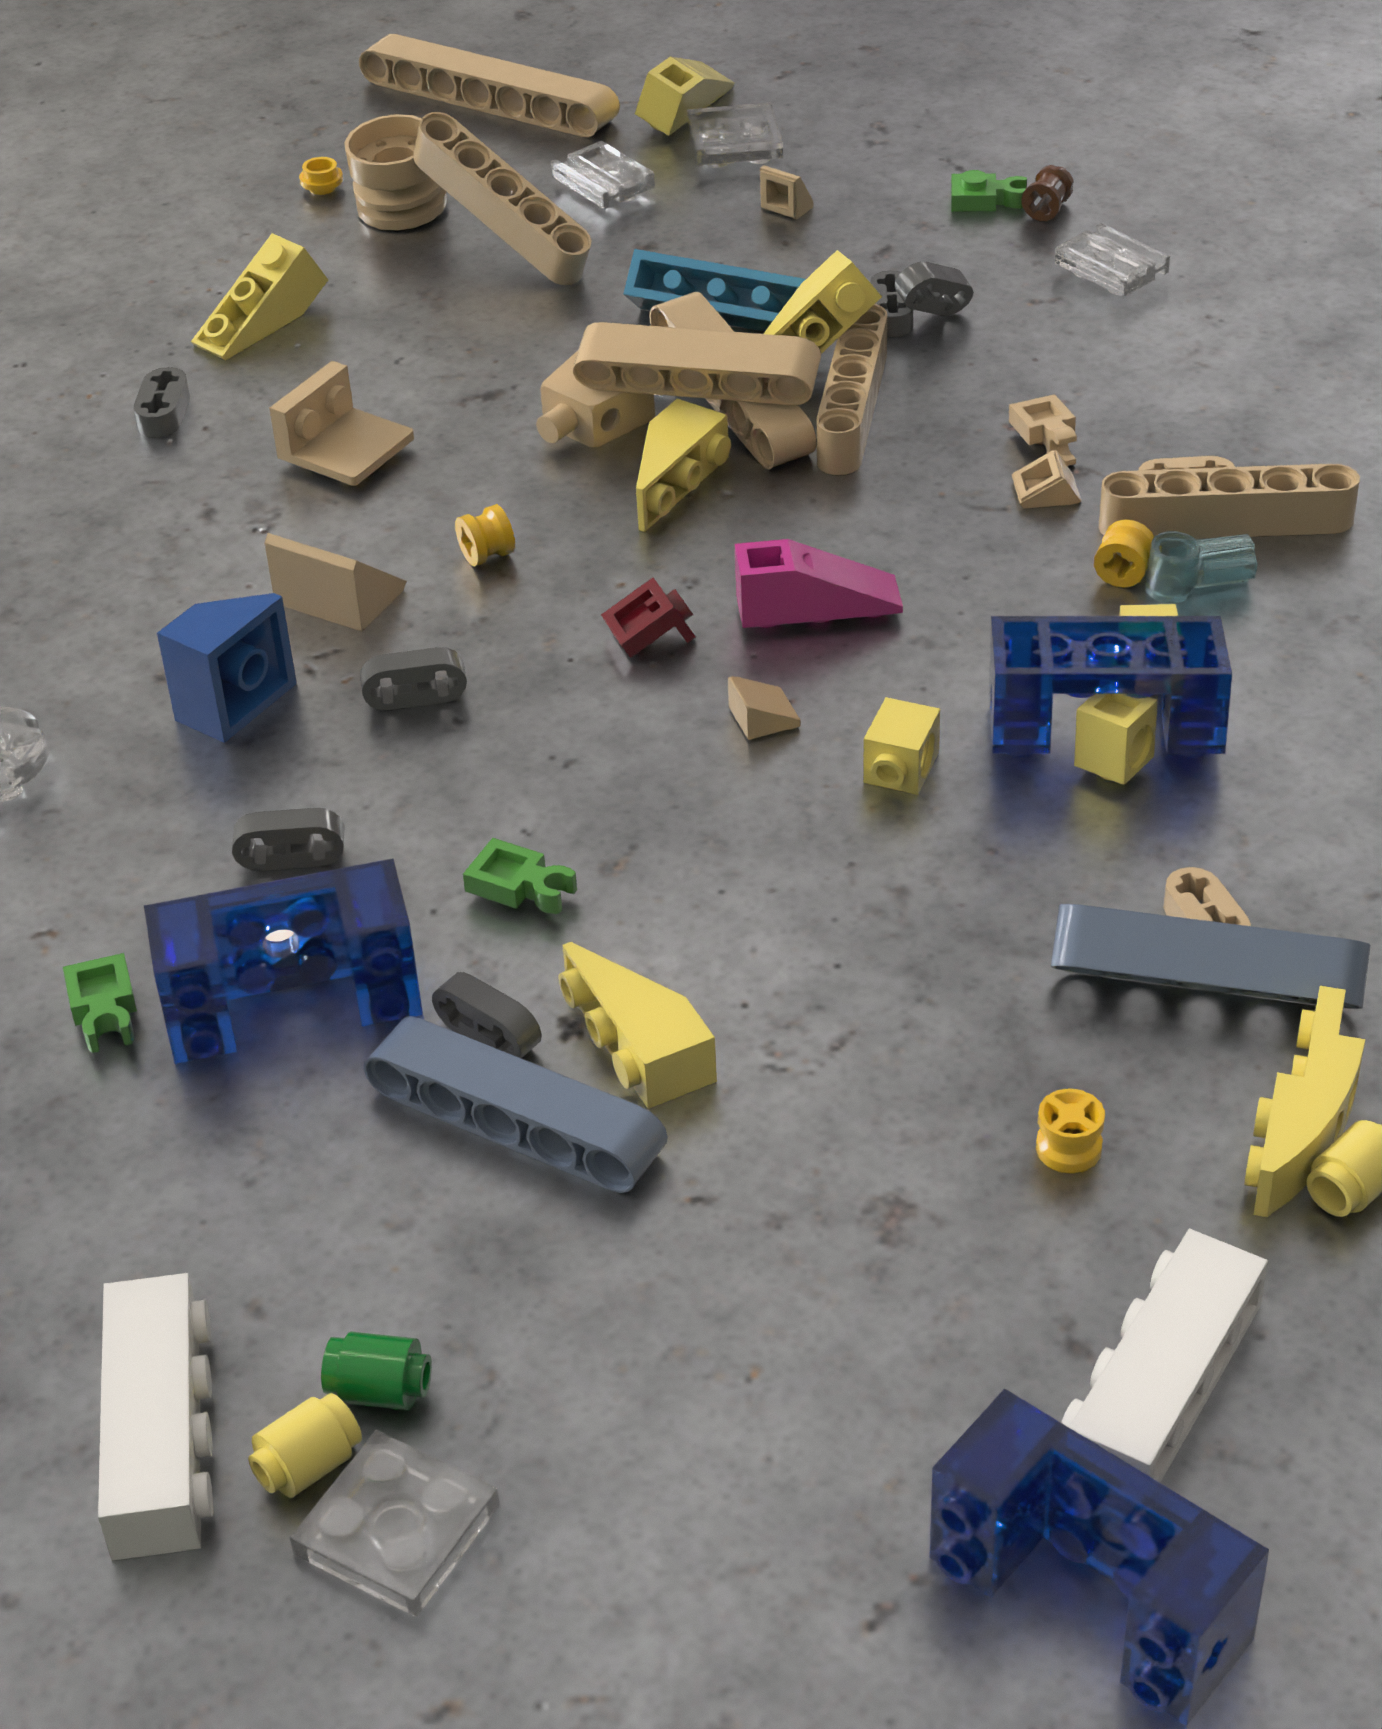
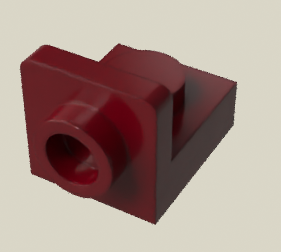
M654 577L601 614L630 658L652 644L674 626L687 643L696 638L686 623V620L694 615L676 589L666 594Z

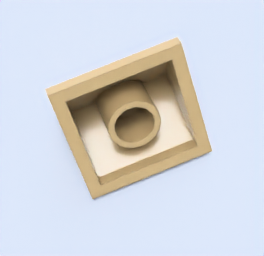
M267 533L264 544L273 593L282 596L284 607L363 632L404 591L407 581L357 560Z

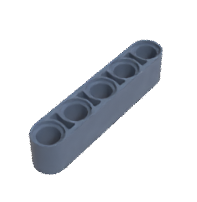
M1060 904L1051 967L1073 973L1317 1005L1319 987L1326 986L1346 990L1343 1008L1362 1009L1371 945L1362 941L1088 905Z
M413 1016L404 1017L364 1062L363 1070L366 1078L385 1097L614 1192L624 1193L630 1191L667 1144L668 1135L666 1128L649 1110L421 1018Z

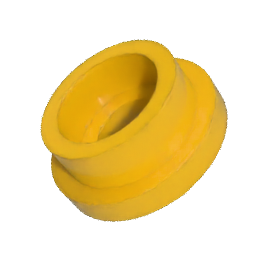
M315 157L305 161L302 165L303 171L299 175L300 185L316 195L329 194L343 182L342 170L337 167V162L329 157Z

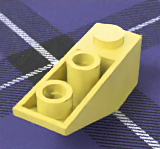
M670 56L647 73L635 115L648 122L652 128L669 136L734 87L735 82L702 61Z
M272 233L191 340V343L226 361L301 317L328 282V278L304 247Z
M837 250L799 286L763 334L806 338L814 342L822 354L882 296L854 263Z
M677 398L649 422L636 485L638 528L640 531L646 532L660 518L667 515L690 491L695 490L700 482L727 460L731 449V440L728 437L726 414Z
M573 942L562 945L565 971L559 973L558 980L565 1001L570 1008H580L585 1016L586 1026L592 1041L598 1048L604 1046L607 1048L612 1056L613 1066L619 1081L626 1089L633 1087L647 1109L717 1082L715 1037L685 996Z

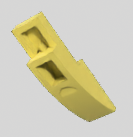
M1326 986L1319 987L1316 1011L1302 1009L1296 1048L1308 1049V1057L1294 1055L1291 1075L1277 1072L1273 1099L1259 1097L1253 1136L1266 1139L1264 1147L1250 1146L1244 1182L1246 1186L1257 1187L1253 1215L1268 1217L1294 1198L1307 1185L1306 1180L1311 1173L1313 1161L1343 1134L1354 1103L1365 1039L1339 1035L1346 993L1345 989Z

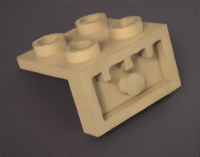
M335 361L329 362L269 407L278 459L352 486L358 485L414 440L412 428L353 408L348 366Z

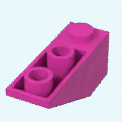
M790 539L735 544L736 597L742 628H770L782 624L823 623L835 619L877 618L883 615L903 613V604L894 574Z

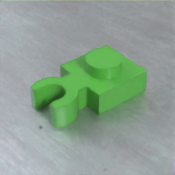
M969 170L962 174H951V212L996 211V205H1004L1015 209L1023 208L1021 198L1027 188V177L1012 176L1004 180H996V173L986 174L979 170Z
M492 838L463 873L465 892L516 909L525 898L534 900L535 905L541 911L559 914L562 911L561 892L558 890L570 894H575L577 891L576 872L571 868L562 865L546 867L543 853L496 838Z
M124 953L63 966L75 1026L82 1024L84 1037L90 1052L100 1051L98 1039L108 1031L120 1032L124 1045L132 1044L134 1041V1031L129 1013L137 1012Z

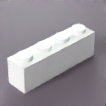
M1190 1228L1175 1252L1165 1250L1161 1254L1151 1277V1292L1145 1301L1135 1298L1125 1315L1121 1327L1122 1340L1115 1350L1106 1347L1101 1352L1091 1375V1391L1084 1402L1075 1398L1064 1414L1058 1438L1066 1442L1064 1474L1141 1509H1146L1261 1307L1268 1264L1267 1259Z
M188 1273L104 1284L98 1519L111 1561L201 1549V1518L213 1516V1493L209 1472L200 1473V1458L212 1456L213 1451L212 1431L208 1412L200 1413V1399L211 1398L210 1365L207 1355L199 1356V1343L211 1341V1323L207 1300L195 1301Z

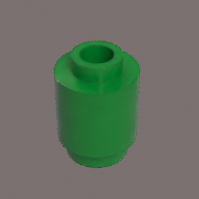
M351 1331L345 1338L331 1337L326 1345L321 1368L322 1390L324 1394H335L345 1404L409 1411L413 1407L416 1397L424 1398L428 1393L432 1374V1360L429 1354H422L421 1344L417 1338Z

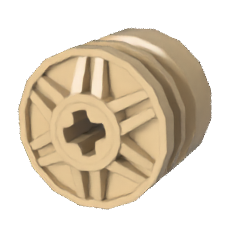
M401 114L377 117L360 124L352 130L344 142L350 176L354 180L353 190L358 216L369 226L381 230L397 231L416 228L435 219L444 211L448 203L446 191L425 174L414 162L413 155L421 120L420 117Z

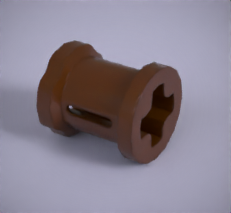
M1048 165L1043 167L1036 175V182L1030 184L1023 192L1021 198L1022 207L1032 219L1038 221L1053 219L1060 211L1061 204L1066 202L1072 195L1074 180L1070 172L1061 166ZM1060 180L1062 184L1056 189L1055 186ZM1038 196L1042 198L1037 205L1034 204Z

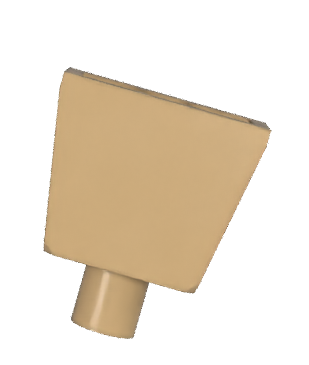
M577 350L542 382L540 390L543 415L537 419L536 426L541 437L548 443H556L567 436L589 447H600L655 418L654 394L596 390L582 385L573 375Z

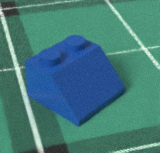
M269 593L197 603L157 632L175 721L223 743L227 742L297 684L283 598L278 594Z

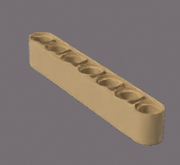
M398 34L386 35L362 52L359 57V67L362 74L369 82L375 85L580 137H591L618 115L620 109L618 97L606 85Z

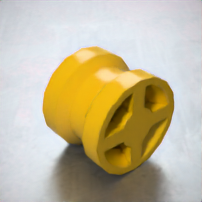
M498 504L484 508L482 515L474 517L466 514L456 518L455 532L460 549L466 560L473 567L486 563L488 556L495 553L499 556L514 553V532L505 511Z
M1125 519L1114 522L1105 532L1102 544L1094 556V568L1097 575L1104 582L1116 587H1131L1139 583L1144 577L1148 563L1156 550V540L1153 533L1145 525L1137 521Z
M1068 1088L1052 1092L1040 1103L1038 1111V1125L1040 1129L1037 1134L1036 1151L1039 1159L1047 1167L1058 1172L1073 1174L1087 1171L1100 1160L1103 1144L1101 1133L1104 1129L1105 1110L1102 1103L1094 1095L1083 1090Z

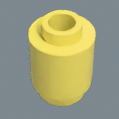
M1368 1120L1355 1122L1313 1161L1311 1173L1306 1180L1307 1189L1313 1200L1324 1211L1338 1217L1347 1216L1349 1213L1361 1212L1382 1193L1381 1124Z
M329 1393L320 1400L316 1397H310L252 1436L254 1453L248 1457L249 1465L256 1479L269 1493L279 1490L285 1496L293 1498L350 1459L352 1456L351 1448L362 1441L361 1430L350 1409L335 1394Z

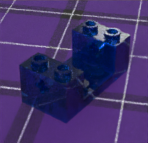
M991 616L989 709L992 753H1006L1014 757L1050 754L1053 694H1067L1076 698H1087L1095 694H1126L1134 698H1146L1157 694L1167 754H1181L1191 758L1203 757L1207 754H1225L1232 669L1221 616Z
M394 858L144 905L153 973L175 1064L237 1052L228 1000L350 976L362 1027L399 1020L409 1016L423 1015L410 922ZM278 930L294 932L292 936L282 941L265 939L270 933Z
M1004 1388L932 1467L929 1558L934 1560L940 1570L953 1581L960 1584L969 1583L992 1598L1044 1537L1052 1542L1057 1551L1065 1558L1075 1563H1085L1112 1580L1129 1598L1120 1683L1126 1686L1136 1700L1146 1708L1155 1712H1165L1187 1726L1254 1640L1269 1549Z

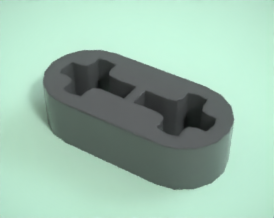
M921 261L905 268L896 278L894 285L908 308L940 316H950L961 311L969 304L974 293L971 285L960 270Z
M882 271L876 273L870 279V283L882 296L875 304L882 306L887 311V337L904 336L910 333L914 326V310L905 305L894 286L896 278L901 273L900 271Z
M174 367L158 368L149 372L144 377L134 403L137 429L141 435L151 438L165 437L176 432L181 426L190 400L187 377L183 370Z
M447 647L378 655L365 662L360 672L363 698L366 703L378 710H396L450 702L462 695L467 684L462 657L455 650ZM446 671V678L436 680L435 672ZM391 678L392 685L381 687L380 679Z
M302 808L249 813L239 818L234 825L232 855L235 861L242 867L255 871L330 865L343 854L345 825L339 815L326 808ZM313 834H321L323 840H314ZM254 838H261L264 845H256Z
M457 972L432 994V1003L439 1018L448 1028L456 1033L519 1058L524 1057L541 1042L542 1033L540 1026L525 1006L468 973Z

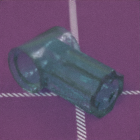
M1178 531L1159 533L1151 542L1145 590L1150 597L1158 601L1179 603L1191 597L1193 588L1247 582L1256 576L1258 563L1255 556V544L1248 534L1196 540L1194 537Z

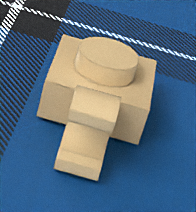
M1055 394L1009 404V423L1028 445H1045L1047 453L1056 449L1067 466L1076 464V458L1071 454L1068 443L1077 441L1075 433L1076 417Z

